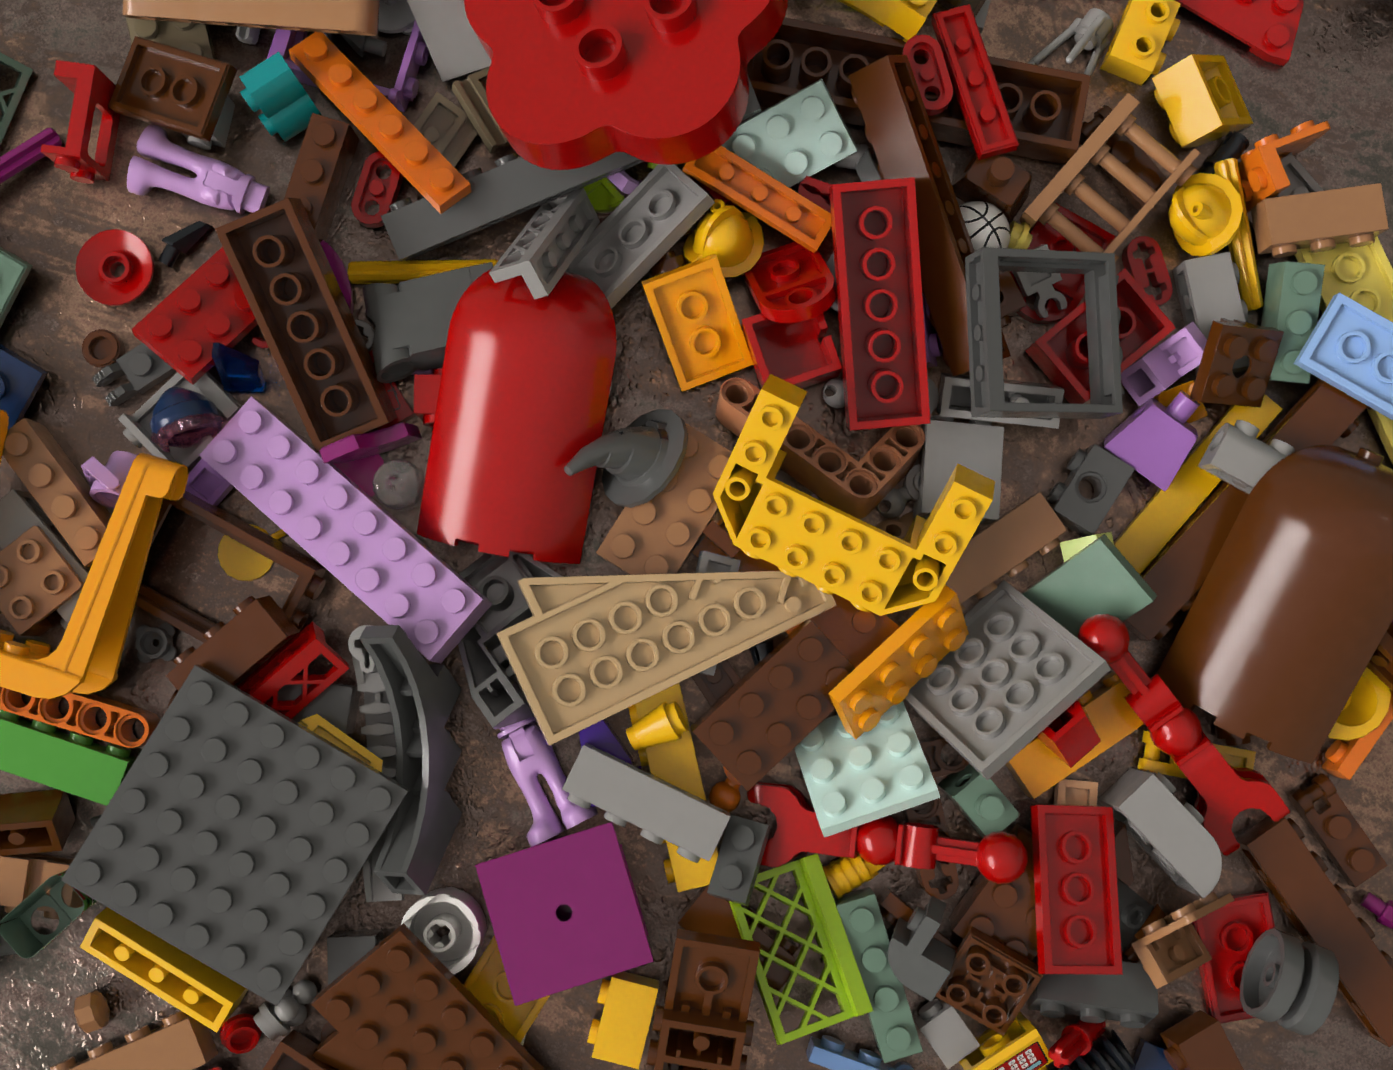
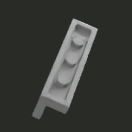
M584 188L541 205L489 272L494 283L522 275L534 299L550 294L600 223Z

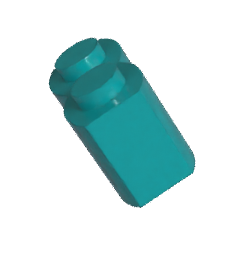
M280 52L275 53L239 77L246 87L240 91L241 95L253 112L259 109L262 110L263 113L258 117L271 136L279 133L286 142L308 127L312 113L322 115Z

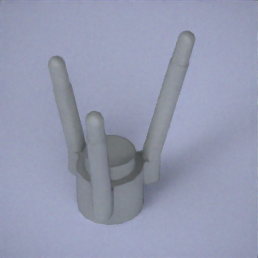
M1090 9L1083 19L1076 18L1068 29L1035 55L1028 64L1038 65L1074 35L1076 45L1066 57V63L1071 64L1083 49L1092 50L1094 48L1084 71V74L1092 76L1102 52L1110 43L1107 36L1114 28L1112 18L1100 9Z

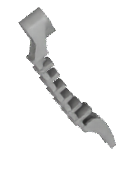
M363 625L357 627L351 633L348 640L357 680V691L364 692V705L359 706L360 713L365 714L366 726L361 727V734L366 735V749L383 760L382 773L396 781V741L393 717L386 690L376 665L359 639L365 627L372 625ZM388 826L363 865L366 902L404 900V894L392 893L373 872L385 842Z

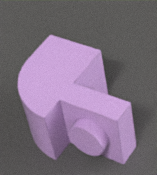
M1192 321L1121 373L1122 385L1138 406L1143 405L1200 365L1207 339Z

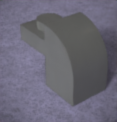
M934 896L930 898L924 909L917 906L908 922L901 918L898 919L888 948V961L897 979L907 988L931 1002L949 976L956 950L933 937L941 925L946 908V903Z

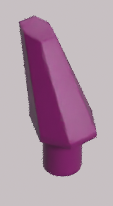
M1367 892L1362 898L1360 905L1375 914L1378 923L1393 929V901L1389 900L1385 903L1372 893Z

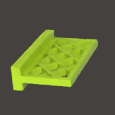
M817 853L759 873L754 888L764 893L756 913L743 908L741 904L729 901L741 939L753 941L752 935L758 923L778 932L769 953L760 949V956L766 960L763 966L760 959L758 960L755 976L777 1045H782L852 1017H858L873 1011ZM792 871L797 884V890L792 900L772 891L779 875ZM770 879L767 887L758 883ZM769 897L789 906L781 926L761 917ZM800 897L802 898L804 907L798 904ZM794 910L807 915L811 927L806 939L786 930ZM745 916L752 919L750 926H748ZM814 935H815V938H816V941H817L818 946L815 945V944H813V943H811L812 940H813ZM783 936L803 945L794 966L775 957ZM808 949L822 955L825 966L819 979L800 970ZM772 962L791 972L782 993L769 987L766 979V974ZM797 975L816 984L808 1006L788 996ZM828 975H829V978H830V981H831L832 986L829 985V984H827V983H825V981H826ZM822 988L836 995L841 1012L827 1017L814 1010ZM772 995L779 998L777 1006H775ZM785 1002L805 1012L799 1027L786 1033L779 1017ZM811 1015L820 1019L808 1024Z

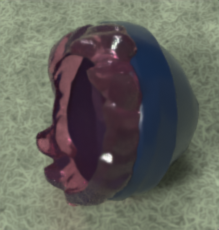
M177 386L171 387L162 394L154 407L150 421L151 440L159 445L164 452H170L169 446L190 448L205 436L211 435L214 439L222 430L224 419L219 416L216 405L204 395Z

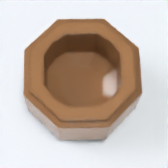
M97 989L76 998L74 1014L78 1026L84 1032L90 1033L108 1025L110 1008L107 999Z

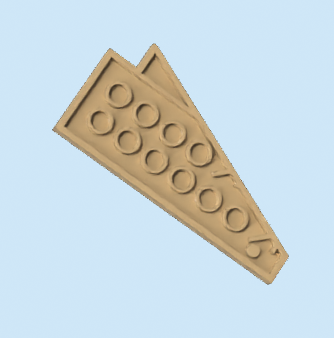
M781 571L523 578L517 582L533 616L496 633L543 736L550 746L837 606L832 595L821 592L813 583L799 576H788Z

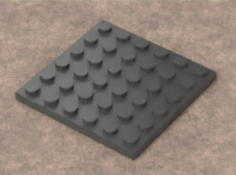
M198 664L191 670L61 880L278 1006L410 789Z

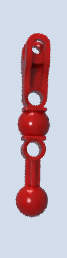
M1097 614L1086 619L1079 629L1078 639L1106 660L1110 668L1129 690L1130 693L1124 698L1149 729L1154 745L1162 752L1171 756L1195 787L1197 798L1194 808L1205 819L1201 825L1215 839L1224 856H1228L1240 848V844L1232 832V824L1234 818L1241 811L1249 808L1261 809L1275 822H1278L1290 813L1281 797L1259 771L1230 766L1202 731V725L1198 716L1189 708L1181 705L1158 674L1151 678L1146 674L1128 651L1130 637L1123 621L1109 614Z
M757 782L747 791V798L751 803L770 808L776 816L777 829L774 837L767 841L760 865L779 867L798 857L801 852L854 859L860 856L866 862L876 866L888 865L895 861V865L928 870L935 869L936 861L976 866L980 874L988 881L997 884H1009L1021 877L1028 863L1026 848L1022 841L1013 834L1004 831L992 832L984 836L980 842L939 836V827L906 821L898 824L889 816L824 838L814 807L807 802L803 793L795 786L781 783Z

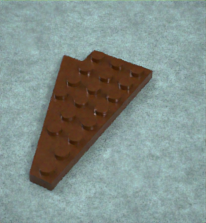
M404 923L317 994L311 1003L336 1029L335 1032L316 1046L312 1056L316 1060L339 1070H545Z

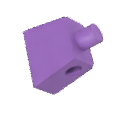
M1183 391L1178 393L1168 407L1151 398L1105 438L1104 448L1133 467L1160 489L1166 491L1197 440V430L1186 421L1200 404Z

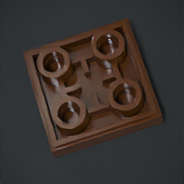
M971 927L956 950L949 976L935 997L1004 1036L1044 974H1038V965Z

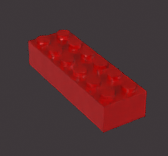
M915 177L832 184L829 187L846 426L852 431L931 424Z

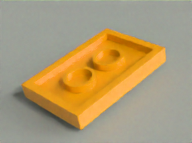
M715 254L641 281L682 392L754 365L718 258Z

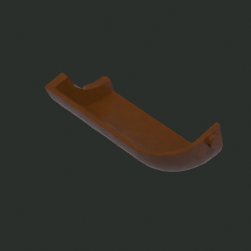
M1315 445L1288 455L1275 464L1258 481L1246 499L1157 673L1182 706L1193 710L1196 705L1216 716L1214 725L1242 739H1244L1248 732L1269 741L1266 747L1272 752L1313 764L1393 620V469L1381 464L1384 456L1360 447L1358 453L1334 445Z

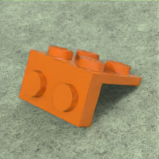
M1313 120L1304 122L1292 128L1290 135L1280 139L1277 134L1269 135L1254 144L1255 149L1240 156L1241 162L1238 166L1247 213L1251 212V209L1263 199L1274 198L1291 185L1281 160L1290 153L1296 155L1304 151L1329 131L1331 127L1328 121L1317 125L1314 124Z

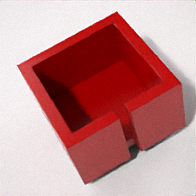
M762 313L742 319L741 328L761 389L770 374L801 389L839 376L842 366L831 335L824 337L828 326L823 313L815 318L797 323L774 322L764 317ZM823 338L820 344L818 339Z

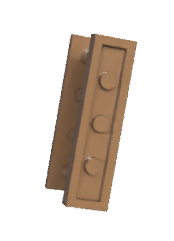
M1127 93L1029 205L1019 221L1029 224L1030 230L1038 221L1043 225L1048 223L1081 252L1114 253L1174 183L1181 187L1197 168L1191 163L1198 157L1200 152L1194 148L1183 161L1178 159L1135 123L1137 118L1132 113L1140 102ZM1115 133L1120 137L1125 135L1171 173L1157 190H1154L1109 152L1111 147L1106 143ZM1089 162L1094 166L1099 164L1145 203L1131 220L1083 181L1085 177L1080 172ZM1063 192L1069 196L1073 193L1119 232L1105 250L1058 211L1060 207L1055 201ZM1115 254V262H1116V261L1118 260L1119 256Z

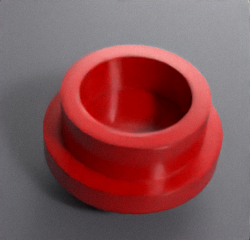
M238 1014L229 1018L221 1027L220 1038L223 1046L229 1051L243 1054L251 1051L258 1044L262 1031L255 1023L253 1015Z

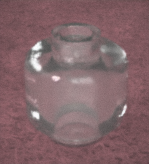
M402 459L389 460L382 464L375 472L372 482L373 492L378 501L387 508L399 512L411 511L422 502L425 475L421 469L410 461Z

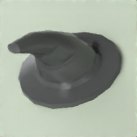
M656 409L645 413L626 428H620L601 436L580 449L564 467V471L567 475L572 476L593 466L604 468L602 476L604 492L614 504L632 508L647 503L666 488L681 466L688 443V431L685 421L672 410Z

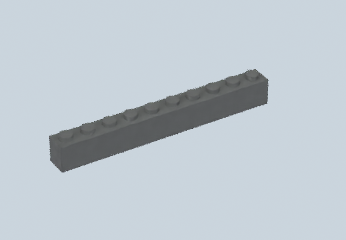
M749 77V99L742 121L761 113V108ZM616 152L600 161L581 168L551 170L533 165L522 157L518 158L517 153H512L495 161L497 167L484 173L481 168H477L462 174L471 184V193L442 214L425 198L413 203L411 198H406L389 206L391 212L382 215L381 218L399 260L409 261L645 161L625 152Z

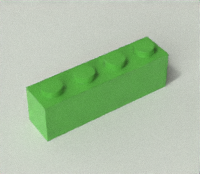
M0 710V770L107 806L137 757L130 755V748L108 743L107 747L93 743V737L73 731L67 734L56 730V726L36 720L31 722L19 718L20 715Z

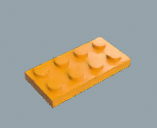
M947 585L942 589L936 602L924 604L828 693L845 730L853 738L857 739L864 732L872 730L880 721L881 716L890 707L901 703L907 697L909 690L921 678L930 676L940 660L950 651L957 650L964 643L969 632L957 593Z

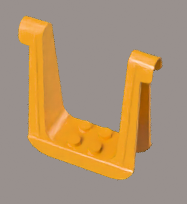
M1 409L0 464L9 425V416L6 411ZM140 453L136 456L59 646L51 653V645L35 640H26L25 644L13 641L14 633L0 629V687L31 697L54 699L69 693L92 694L105 690L117 680L120 660L163 498L177 501L183 497L188 481L187 466L147 453Z

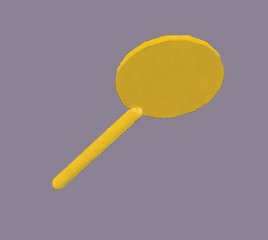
M249 524L277 540L287 535L282 529L270 535L265 529ZM225 534L219 543L218 559L220 566L227 575L236 580L253 581L259 579L269 572L274 564V561Z

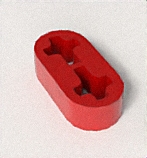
M1136 237L1123 249V266L1144 290L1150 286V282L1152 287H1159L1161 289V293L1156 296V300L1153 295H1149L1156 305L1161 307L1171 298L1173 292L1172 282L1158 242L1151 237ZM1138 246L1141 252L1148 251L1150 255L1144 263L1141 258L1135 259L1133 257V253L1138 250Z

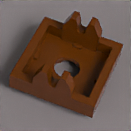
M1221 318L1220 321H1213L1190 398L1203 403L1261 407L1284 331L1273 327L1256 326L1235 319L1232 321ZM1246 355L1249 358V367L1244 375L1235 377L1233 365L1236 360Z

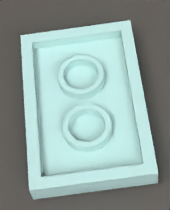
M823 79L814 82L740 123L733 135L722 145L787 187L801 182L806 176L810 177L858 150Z

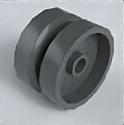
M1275 928L1266 930L1255 941L1243 967L1240 982V1001L1243 1010L1250 1016L1266 1022L1277 1021L1284 1029L1300 1035L1313 1034L1323 1025L1330 1014L1337 995L1339 983V963L1334 952L1309 941L1301 943L1300 939Z

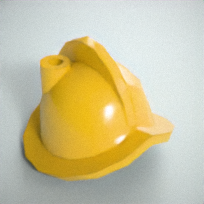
M1207 173L1191 175L1181 187L1177 185L1168 211L1170 226L1180 247L1191 256L1199 257L1213 255L1230 244L1240 229L1243 215L1241 197L1233 184L1217 174Z
M715 199V203L710 207L711 212L702 218L697 224L696 229L687 237L683 246L684 256L692 263L715 254L724 278L737 277L751 270L760 259L764 246L762 227L752 214L741 212L735 206H725L723 200Z
M1367 667L1329 733L1328 738L1343 741L1363 738L1375 730L1386 716L1391 699L1390 689Z

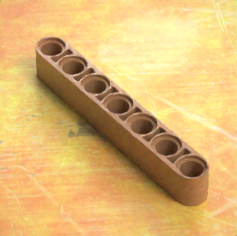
M123 0V16L154 21L378 36L379 0Z

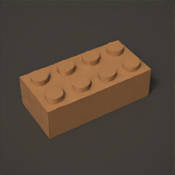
M686 424L688 431L687 450L677 474L666 488L649 502L632 508L625 507L596 552L598 556L628 575L679 574L703 536L702 531L709 525L719 510L713 497V492L732 452Z

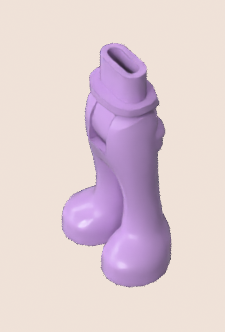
M150 124L141 133L136 146L141 156L180 166L196 173L197 177H186L143 158L133 156L127 173V189L129 192L144 196L153 187H158L181 194L211 207L236 210L240 214H244L245 211L253 213L265 207L270 187L257 183L253 175L244 174L239 169L225 162L197 154L168 140L167 132L157 125Z
M534 717L499 728L501 732L497 734L498 739H505L501 744L507 765L527 800L533 816V824L527 833V840L531 847L565 831L564 826L567 830L598 814L595 807L585 809L567 799L569 793L562 790L567 778L562 771L552 746L547 744L541 729L535 724L536 720ZM539 774H542L553 793L556 804L561 811L563 824L539 783Z

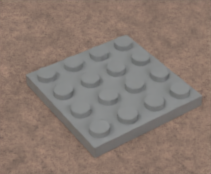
M1005 580L964 615L969 632L964 643L957 650L950 651L940 660L934 672L926 678H921L909 690L907 697L904 699L986 780H989L1111 670L1106 660Z

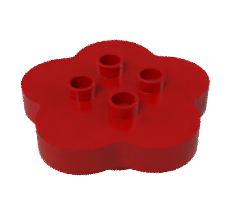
M464 0L469 23L492 60L486 80V96L492 116L511 147L519 156L533 165L551 170L581 168L600 161L616 152H625L640 160L655 164H682L700 159L718 149L733 135L746 112L749 99L747 65L776 35L782 25L788 7V0Z

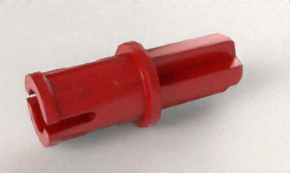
M1079 1020L1075 1024L1067 1025L1062 1031V1037L1048 1051V1057L1054 1061V1066L1063 1068L1065 1065H1070L1078 1056L1089 1053L1093 1046L1092 1043L1105 1032L1106 1029H1103L1106 1027L1105 1021L1102 1023H1087Z

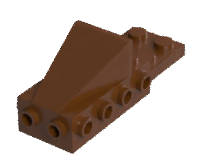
M677 929L664 1005H656L652 1030L660 1031L658 1040L650 1039L647 1064L654 1065L653 1070H746L747 1055L742 1054L744 1045L751 1046L754 1021L747 1020L760 955V942Z

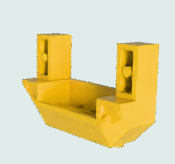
M770 374L755 401L713 492V497L733 545L741 548L747 556L770 562L778 566L779 570L791 577L799 576L813 583L821 592L830 595L836 594L850 601L855 608L864 612H873L883 616L936 602L993 501L995 481L957 463L928 519L926 520L916 515L904 539L897 538L775 479L787 452L780 448L808 391Z

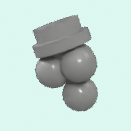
M300 980L294 985L292 991L288 988L278 1006L264 1001L258 1007L259 1012L253 1016L255 1023L272 1041H275L280 1035L285 1037L291 1031L289 1026H299L306 1020L307 1009L305 1004H309L314 1000L317 994V987L310 980Z

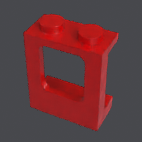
M56 60L54 76L74 93L65 147L42 144L40 152L51 159L56 168L69 173L70 178L74 181L86 184H94L95 179L109 181L121 115L108 108L116 85L96 65ZM96 107L102 112L95 159L93 160L88 154V146Z

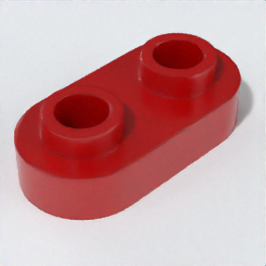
M916 35L906 42L901 55H907L927 115H937L948 107L953 96V86L940 44L931 36ZM921 55L925 57L927 62L925 64H918L913 57ZM926 92H933L937 95L938 99L936 101H929L925 98L924 94Z
M380 151L372 153L365 160L351 202L353 215L360 224L367 228H379L384 225L381 216L391 212L389 206L396 202L404 178ZM382 170H391V175L387 179L379 178ZM371 205H379L380 207L375 215H369L367 213L368 208Z

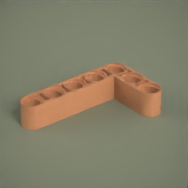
M735 377L724 381L720 388L715 415L717 420L739 437L761 390L743 378ZM796 416L780 448L787 452L780 468L829 505L861 519L866 517L908 471L913 468L925 442V434L919 425L892 427L858 462Z

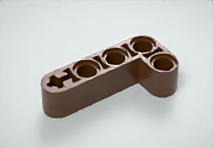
M942 736L919 740L936 785V777L957 773L964 770L969 764L960 754L957 760L951 764H945L942 761L941 750L948 744ZM940 798L929 801L928 806L922 811H915L912 808L902 811L904 821L939 827V836L949 838ZM936 861L937 869L946 876V878L941 879V886L938 888L932 882H929V880L935 878L934 869L915 868L920 886L931 897L934 896L939 900H946L956 893L959 886V878L955 863Z

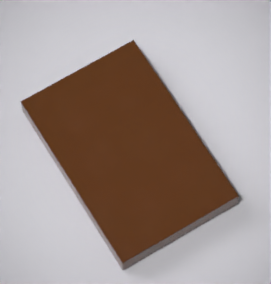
M135 36L108 108L116 113L210 142L237 69L229 63Z

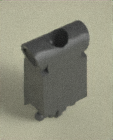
M492 262L402 281L399 285L371 283L362 288L367 320L375 327L372 353L377 381L380 383L396 382L408 377L416 370L426 371L443 367L449 325L456 305L466 289L479 276L493 268Z

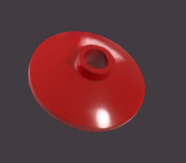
M111 229L99 232L85 242L78 253L75 271L80 287L90 298L104 305L121 306L135 301L147 290L153 278L154 261L148 246L139 237L125 230ZM124 265V273L120 277H116V268Z

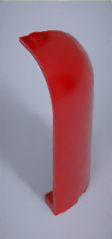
M490 269L479 276L466 289L458 301L450 321L417 535L452 546H457L459 541L479 545L478 552L509 557V552L511 551L531 554L534 561L580 564L597 467H590L572 476L565 473L564 467L580 449L600 438L603 434L616 357L617 341L613 313L603 291L595 282L585 276L564 272L548 296L534 299L522 275L494 283L489 274Z

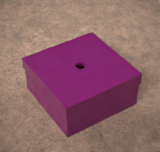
M613 822L475 865L515 1006L654 962L647 938L649 935L622 844H619Z

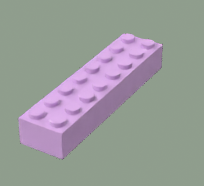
M251 396L199 454L203 460L387 624L399 625L406 632L416 649L429 661L441 664L492 605L486 597L334 464L324 463L320 452H316L315 448L268 406Z

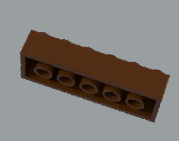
M286 198L216 228L215 231L316 452H319L322 447L347 436L363 434L396 419L397 415L383 383L377 381L372 358L301 199Z

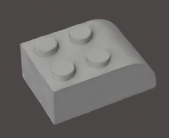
M1130 768L1097 800L1103 807H1113L1114 819L1125 823L1129 835L1178 887L1204 899L1218 883L1222 871L1220 849L1215 839L1201 825L1205 819L1189 803L1186 802L1184 805L1180 803L1173 795L1176 788L1161 773L1158 772L1154 775L1149 770L1141 771Z

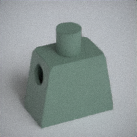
M970 763L964 770L948 774L937 783L939 788L982 838L992 832L1003 831L1020 816V813L991 779L986 780ZM971 777L964 785L959 787L965 779Z

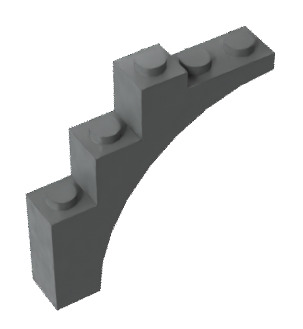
M399 625L366 626L359 639L373 659L388 697L396 741V781L410 789L389 822L385 842L373 872L392 893L426 895L462 815L461 810L453 802L450 794L444 790L462 752L451 737L450 732L444 726L462 689L444 664L428 665L426 659L419 653L406 632Z

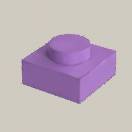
M201 459L188 474L185 490L211 505L218 506L234 486L205 460Z

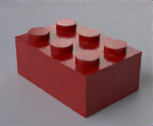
M1126 268L1117 274L1119 275L1117 305L1121 313L1119 345L1123 352L1121 373L1176 328ZM1084 301L1025 350L1054 385L1064 389L1066 400L1069 403L1084 404L1090 399L1086 303Z

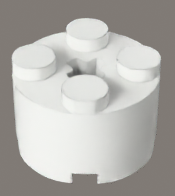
M455 887L439 888L430 891L409 908L401 925L404 923L452 974L460 972L472 961L480 950L487 932L485 915L479 903L470 894ZM446 925L450 929L449 934L439 937L436 932L440 927Z

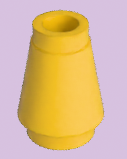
M674 701L670 704L663 702L631 727L627 728L626 734L631 746L637 751L641 748L681 739V734L687 732L689 727L677 702Z

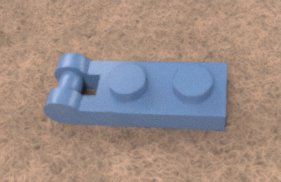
M823 1035L822 1039L811 1036L806 1049L809 1062L831 1070H914L911 1064L903 1061L896 1063L894 1066L887 1063L884 1064L879 1054L867 1049H860L859 1053L845 1049L844 1042L828 1035Z

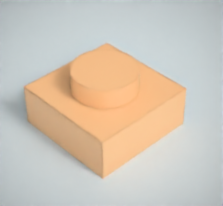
M1063 779L1055 785L1054 805L1097 806L1098 782Z

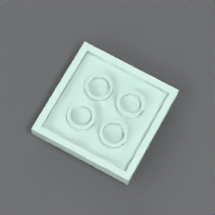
M903 701L890 707L881 716L880 721L872 730L864 732L857 739L853 738L845 730L839 715L824 719L794 748L824 838L940 798L937 785Z

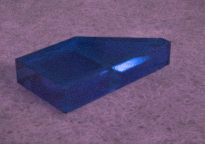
M213 343L212 357L226 391H264L265 377L259 360L221 343Z

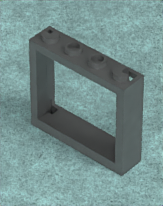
M982 247L965 257L972 417L1103 419L1123 413L1122 395L1125 394L1121 384L1123 352L1119 345L1121 313L1117 305L1119 275H1116L1115 253ZM999 271L1084 274L1090 404L1005 402Z

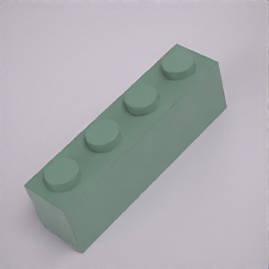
M870 887L845 894L839 900L834 897L838 913L873 1011L867 1013L884 1064L923 1052L903 984L894 975L888 961L890 942L875 893Z

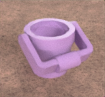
M114 451L105 466L93 456L83 463L81 468L91 488L89 495L92 499L114 510L132 462L137 455L125 451Z

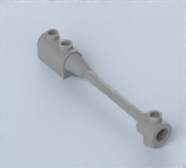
M1237 420L1234 426L1225 423L1218 430L1198 467L1250 494L1258 481L1275 464L1294 453L1295 448L1278 439H1272L1270 445L1256 438L1260 431L1256 426L1243 420Z

